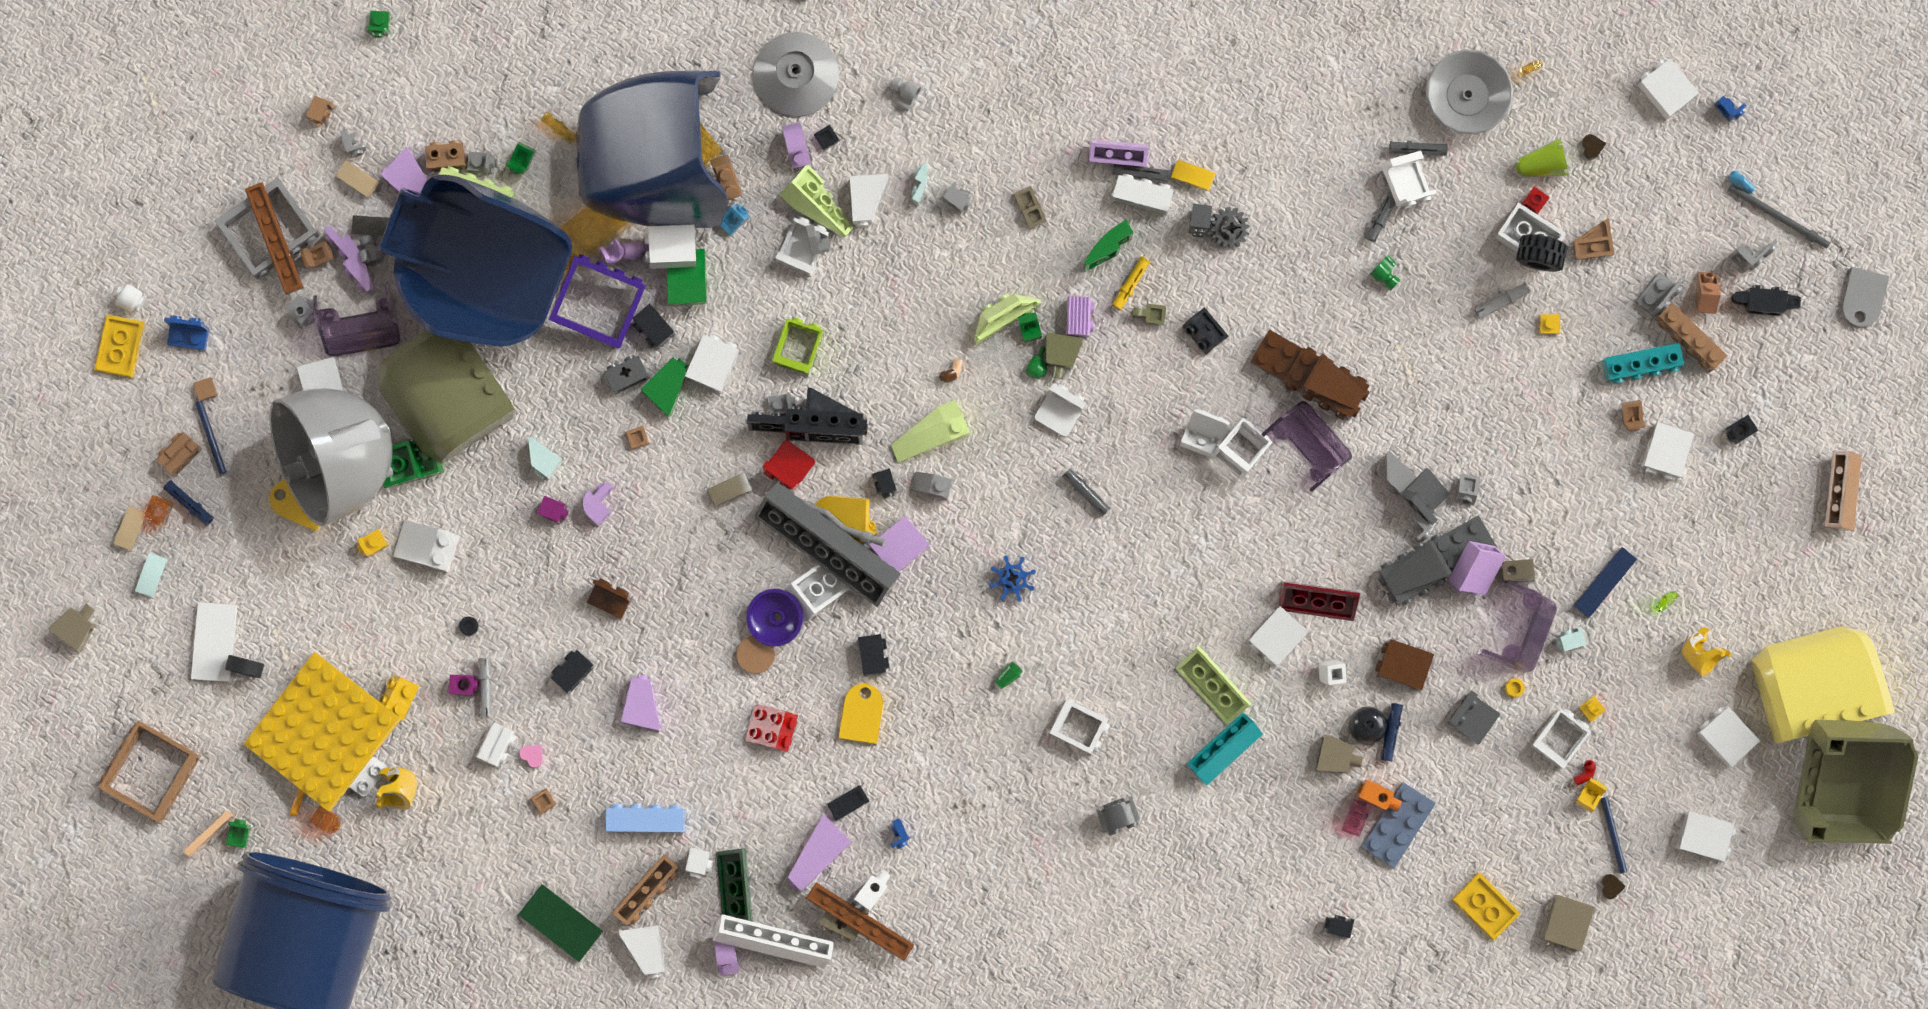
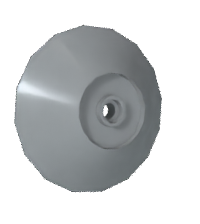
M801 32L781 34L766 43L756 57L753 70L756 92L765 105L779 114L793 117L813 114L827 105L837 90L840 75L837 59L829 46L814 35ZM796 68L799 70V73L793 74L792 70Z
M1463 49L1448 54L1434 66L1427 80L1426 97L1432 114L1443 126L1457 133L1476 135L1493 129L1505 118L1512 104L1513 86L1508 71L1497 58L1483 51ZM1465 92H1469L1471 97L1467 98Z

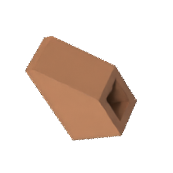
M1698 272L1696 287L1697 312L1716 314L1721 296L1717 273Z

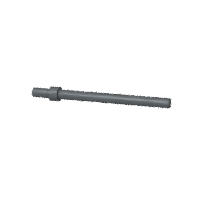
M1731 184L1728 190L1806 236V239L1813 243L1814 241L1826 249L1831 242L1819 236L1818 232L1813 229H1807L1734 184Z

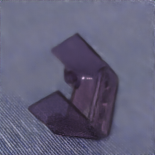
M385 282L386 298L378 300L376 303L377 311L340 318L339 313L335 309H321L317 295L313 296L314 318L327 355L332 357L395 346L400 342L401 337L396 305L389 282Z
M1300 401L1261 434L1264 437L1272 431L1277 439L1286 440L1289 438L1313 467L1310 469V477L1314 482H1317L1309 489L1311 492L1352 459L1350 450L1311 405L1305 401Z
M1509 580L1504 583L1503 587L1523 594L1524 606L1535 611L1522 646L1509 644L1503 649L1501 655L1481 649L1478 651V655L1527 673L1536 667L1557 607L1552 600L1541 593Z

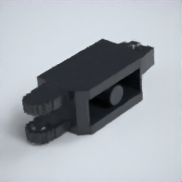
M1753 285L1752 288L1746 291H1737L1731 296L1732 303L1745 305V310L1749 314L1780 316L1786 310L1799 309L1801 306V297L1788 294V291H1784L1782 287L1764 289V286Z

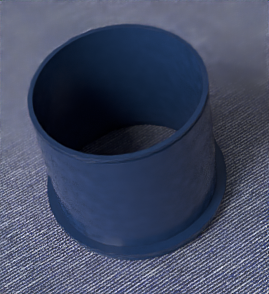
M245 852L242 855L243 860L239 861L236 866L239 871L243 872L212 983L231 994L276 1009H350L380 913L387 912L391 908V904L388 902V900H391L390 892L365 880L318 865L267 853Z

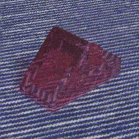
M1353 799L1350 802L1341 831L1360 837L1372 805Z

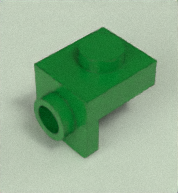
M518 142L506 166L513 173H525L529 169L536 150Z
M1028 312L1018 317L1024 342L1042 338L1036 313Z
M235 819L234 822L229 821L228 825L230 827L226 845L247 848L251 825H247L246 820Z

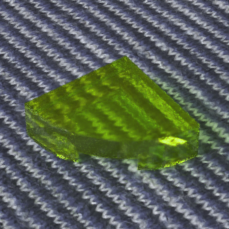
M1676 591L1663 595L1655 609L1661 613L1672 605L1680 595Z

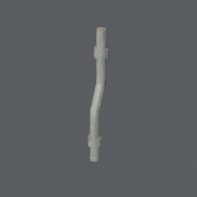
M803 500L807 505L816 509L822 516L832 521L850 536L859 538L862 542L868 544L874 543L882 547L885 546L886 539L874 536L873 533L868 531L862 532L845 526L827 509L809 504L808 501Z

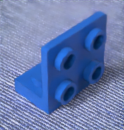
M170 315V318L164 317V322L170 326L167 340L168 346L206 351L209 328L204 322H201V319L189 318L188 321L176 315Z

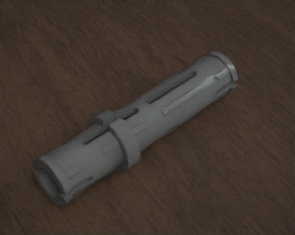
M1409 140L1407 142L1390 141L1389 153H1405L1408 155L1421 151L1422 154L1447 156L1448 145L1412 143Z
M1114 164L1112 175L1123 176V174H1128L1150 181L1160 180L1169 182L1170 170L1156 169L1154 166H1150V168Z
M1390 189L1376 217L1372 219L1370 229L1365 235L1367 240L1374 243L1382 228H1385L1387 218L1395 205Z
M1069 468L1062 475L1074 487L1073 490L1075 492L1078 491L1102 517L1111 509L1085 483L1086 480H1082L1072 468Z

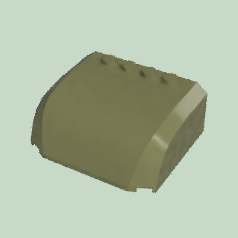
M425 330L386 357L377 369L379 391L422 454L435 459L440 464L514 417L515 409L510 399L470 342L441 337Z
M1815 720L1810 728L1794 807V824L1806 841L1891 844V839L1896 832H1900L1904 827L1918 762V754L1915 750L1913 739L1901 730L1882 723L1849 720Z

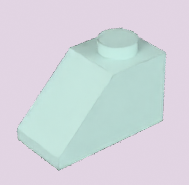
M530 436L528 443L531 464L535 469L534 473L541 479L544 477L550 479L563 461Z

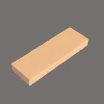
M225 811L184 850V853L188 857L195 855L235 816L231 812Z

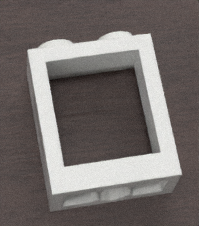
M1242 418L1212 456L1242 480L1273 441L1266 434L1255 428L1250 421ZM1237 432L1260 449L1249 463L1226 446Z
M1067 699L1050 735L1091 755L1093 751L1097 752L1101 744L1098 740L1101 734H1106L1110 726L1107 724L1109 719ZM1071 707L1101 722L1089 747L1059 733Z
M1561 708L1557 709L1530 745L1559 769L1565 768L1591 733L1588 730L1589 726L1581 720L1579 722L1573 718L1574 714L1566 708L1563 710ZM1559 717L1581 733L1564 758L1541 742Z

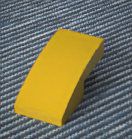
M1177 160L1171 175L1173 180L1184 182L1192 187L1206 191L1210 190L1215 177V173L1180 160Z

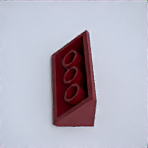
M1282 581L1278 607L1281 606L1286 612L1354 621L1360 593L1357 591Z

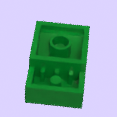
M1127 219L1109 230L1096 243L1084 263L1083 269L1085 272L1119 255V246L1132 240L1134 232Z
M695 249L696 267L667 268L669 306L708 304L705 249Z
M413 440L393 445L391 461L393 475L386 478L383 486L384 488L394 487L444 473L443 465L435 459L422 454Z

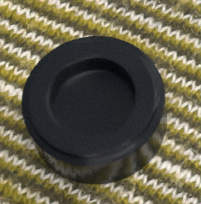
M464 617L459 623V629L462 634L473 636L478 632L479 623L473 617Z

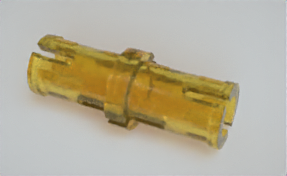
M549 111L543 115L541 122L550 127L555 135L558 134L569 144L575 141L576 134L565 126L563 121L560 122Z

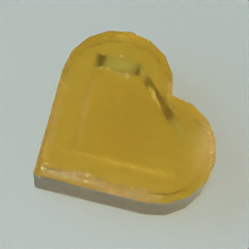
M1541 59L1523 66L1520 72L1522 76H1525L1542 68L1543 63Z

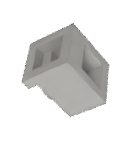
M955 182L943 196V201L959 213H962L964 210L968 211L973 204V201L968 197L969 193L962 188L958 190Z

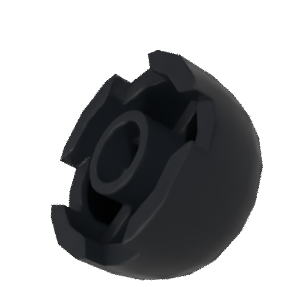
M1365 706L1353 712L1349 718L1348 728L1352 738L1358 743L1365 745L1375 744L1386 734L1387 721L1380 710L1375 707Z

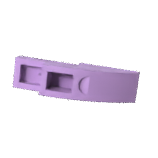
M328 225L324 229L327 233L325 238L331 245L335 243L340 248L337 252L343 259L348 257L343 262L346 267L344 271L350 278L354 276L358 280L356 285L363 293L367 291L371 294L373 292L371 275L366 263L362 262L359 248L348 234L341 239L332 227Z

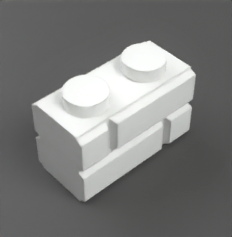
M492 722L476 757L497 767L500 764L504 765L508 757L506 751L508 747H512L515 743V732Z

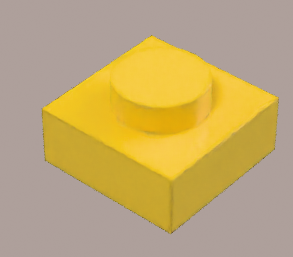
M1541 314L1540 334H1560V314Z

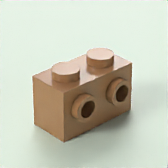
M458 140L449 141V144L432 142L430 146H425L427 170L429 172L441 171L442 167L447 169L448 166L456 169H467L465 145Z

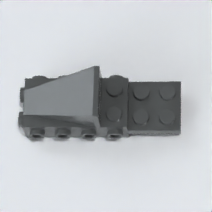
M1479 515L1444 535L1438 533L1432 536L1429 543L1426 545L1424 542L1413 547L1415 551L1410 554L1407 551L1397 556L1398 561L1394 563L1388 561L1381 565L1382 570L1377 572L1379 575L1377 578L1383 587L1385 586L1389 592L1387 596L1390 601L1395 603L1396 606L1401 603L1405 606L1413 601L1411 597L1417 594L1421 597L1430 592L1428 588L1434 584L1436 588L1446 582L1445 578L1452 574L1468 541L1497 547Z

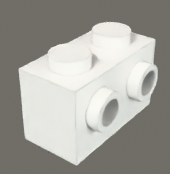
M695 848L690 849L686 871H690V876L702 878V874L707 875V872L712 871L714 863L711 860L712 852Z

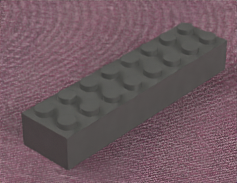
M778 482L765 495L754 517L876 607L890 593L901 574Z

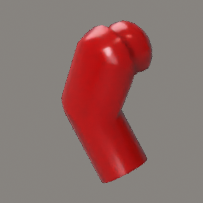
M1585 761L1582 774L1573 777L1576 786L1588 782L1591 778L1593 779L1596 771L1594 761Z

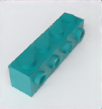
M1680 343L1605 357L1602 360L1606 383L1612 382L1614 385L1623 383V379L1627 378L1635 381L1642 379V375L1649 374L1650 377L1661 375L1663 371H1668V373L1680 371L1679 368L1684 366Z
M1242 712L1186 764L1195 776L1207 786L1260 738L1263 733L1254 721Z

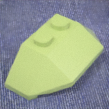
M1005 294L998 299L999 302L997 304L985 306L982 309L983 312L980 313L974 343L978 345L1017 321L1018 317L1024 313L1037 309L1041 306V301L1018 294H1011L1010 296Z

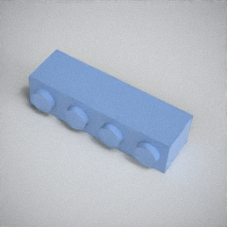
M611 804V808H606V832L685 833V809H681V805H669V809L661 808V805H650V808H642V805L632 804L630 808H623L622 804Z

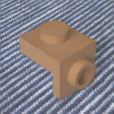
M322 242L309 249L300 250L301 260L306 268H317L334 260L328 242Z
M1641 400L1621 402L1624 427L1629 431H1639L1640 428H1645Z

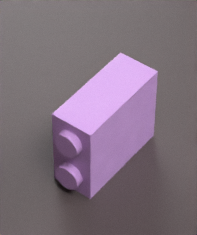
M904 516L880 536V538L886 539L885 546L882 547L871 543L870 551L900 572L927 550L930 545L909 519Z
M1468 541L1448 581L1460 593L1466 591L1473 595H1486L1506 555L1493 545Z

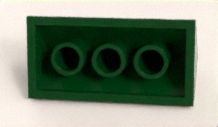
M746 849L716 852L722 915L753 922Z

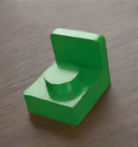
M370 10L367 31L369 34H372V37L382 38L383 35L388 36L390 12Z

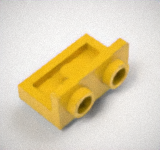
M393 674L387 681L384 695H381L378 701L403 721L420 686Z

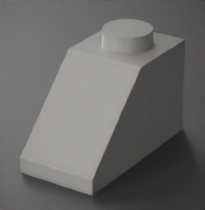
M1389 450L1385 455L1386 488L1392 494L1399 496L1417 477Z
M915 472L911 490L948 500L953 479L930 473Z

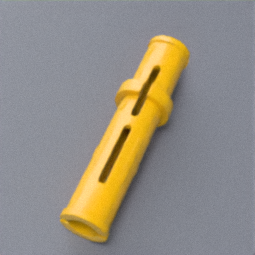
M1140 256L1124 285L1120 286L1119 293L1111 304L1117 310L1122 311L1128 298L1133 296V290L1151 263L1148 259Z

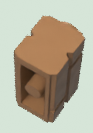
M728 154L711 159L710 163L717 182L726 191L727 200L741 196L742 192Z
M185 432L174 435L171 439L172 443L168 447H163L157 454L159 457L156 460L175 477L202 450Z

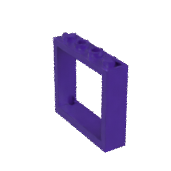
M580 253L579 256L574 255L548 320L620 349L646 285L642 283L643 279L632 276V278L624 276L626 273L616 268L614 271L607 269V264L599 261L596 264L589 261V257ZM578 264L638 288L618 338L558 315Z

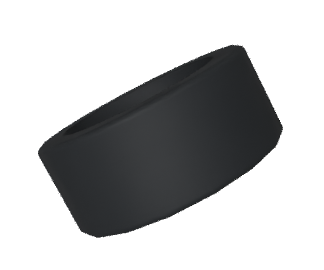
M228 655L225 666L227 671L259 679L264 668L263 663L233 655Z

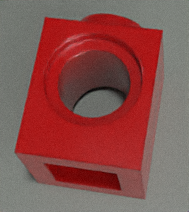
M1534 186L1521 205L1538 215L1550 197Z

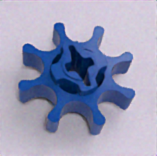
M1005 555L1003 557L1006 563L1004 569L998 570L994 566L991 567V571L999 575V580L996 583H990V588L995 586L1003 588L1004 594L1000 598L1001 601H1004L1005 596L1012 592L1016 594L1017 601L1021 602L1022 598L1019 592L1022 588L1034 591V586L1028 585L1026 578L1029 575H1034L1036 571L1034 569L1029 572L1022 570L1021 565L1025 561L1024 557L1020 558V562L1017 565H1011L1008 561V556ZM1009 571H1011L1014 577H1018L1015 581L1016 587H1014L1012 581L1007 580L1010 578Z

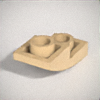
M345 160L336 174L342 181L369 198L379 183L378 180Z
M129 506L113 544L132 551L147 512Z

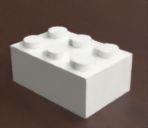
M1518 203L1495 236V239L1517 252L1522 235L1537 234L1562 241L1566 233Z

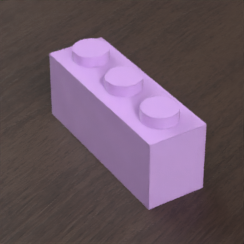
M1090 139L1088 157L1090 162L1147 166V144Z

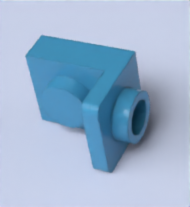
M735 204L724 214L720 226L731 236L744 221L750 218V215L745 207Z

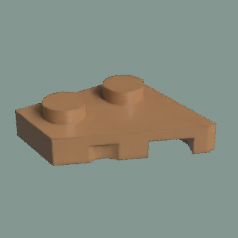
M1609 218L1573 241L1575 260L1614 255Z

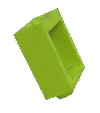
M787 318L772 362L775 365L809 376L824 332L820 329L821 326L810 323V325L802 323L803 320L799 318ZM791 327L817 336L807 364L781 356Z

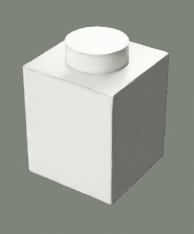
M1338 660L1319 662L1320 681L1327 685L1347 683L1345 663Z

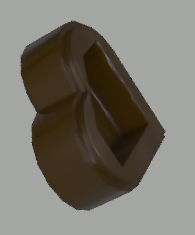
M1592 134L1586 135L1582 140V145L1585 148V157L1590 160L1596 159L1606 143Z
M1606 874L1601 881L1604 886L1602 895L1609 900L1617 897L1626 887L1613 874Z

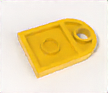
M286 480L277 483L270 493V505L274 512L286 519L318 531L319 525L312 522L303 512ZM277 491H285L286 496L283 500L276 499Z
M829 495L821 498L815 504V506L827 509L845 526L862 532L869 530L870 499Z
M864 683L855 685L848 691L844 702L839 733L840 739L877 744L883 710V698L876 687ZM863 688H868L871 691V696L868 699H863L860 696V691Z

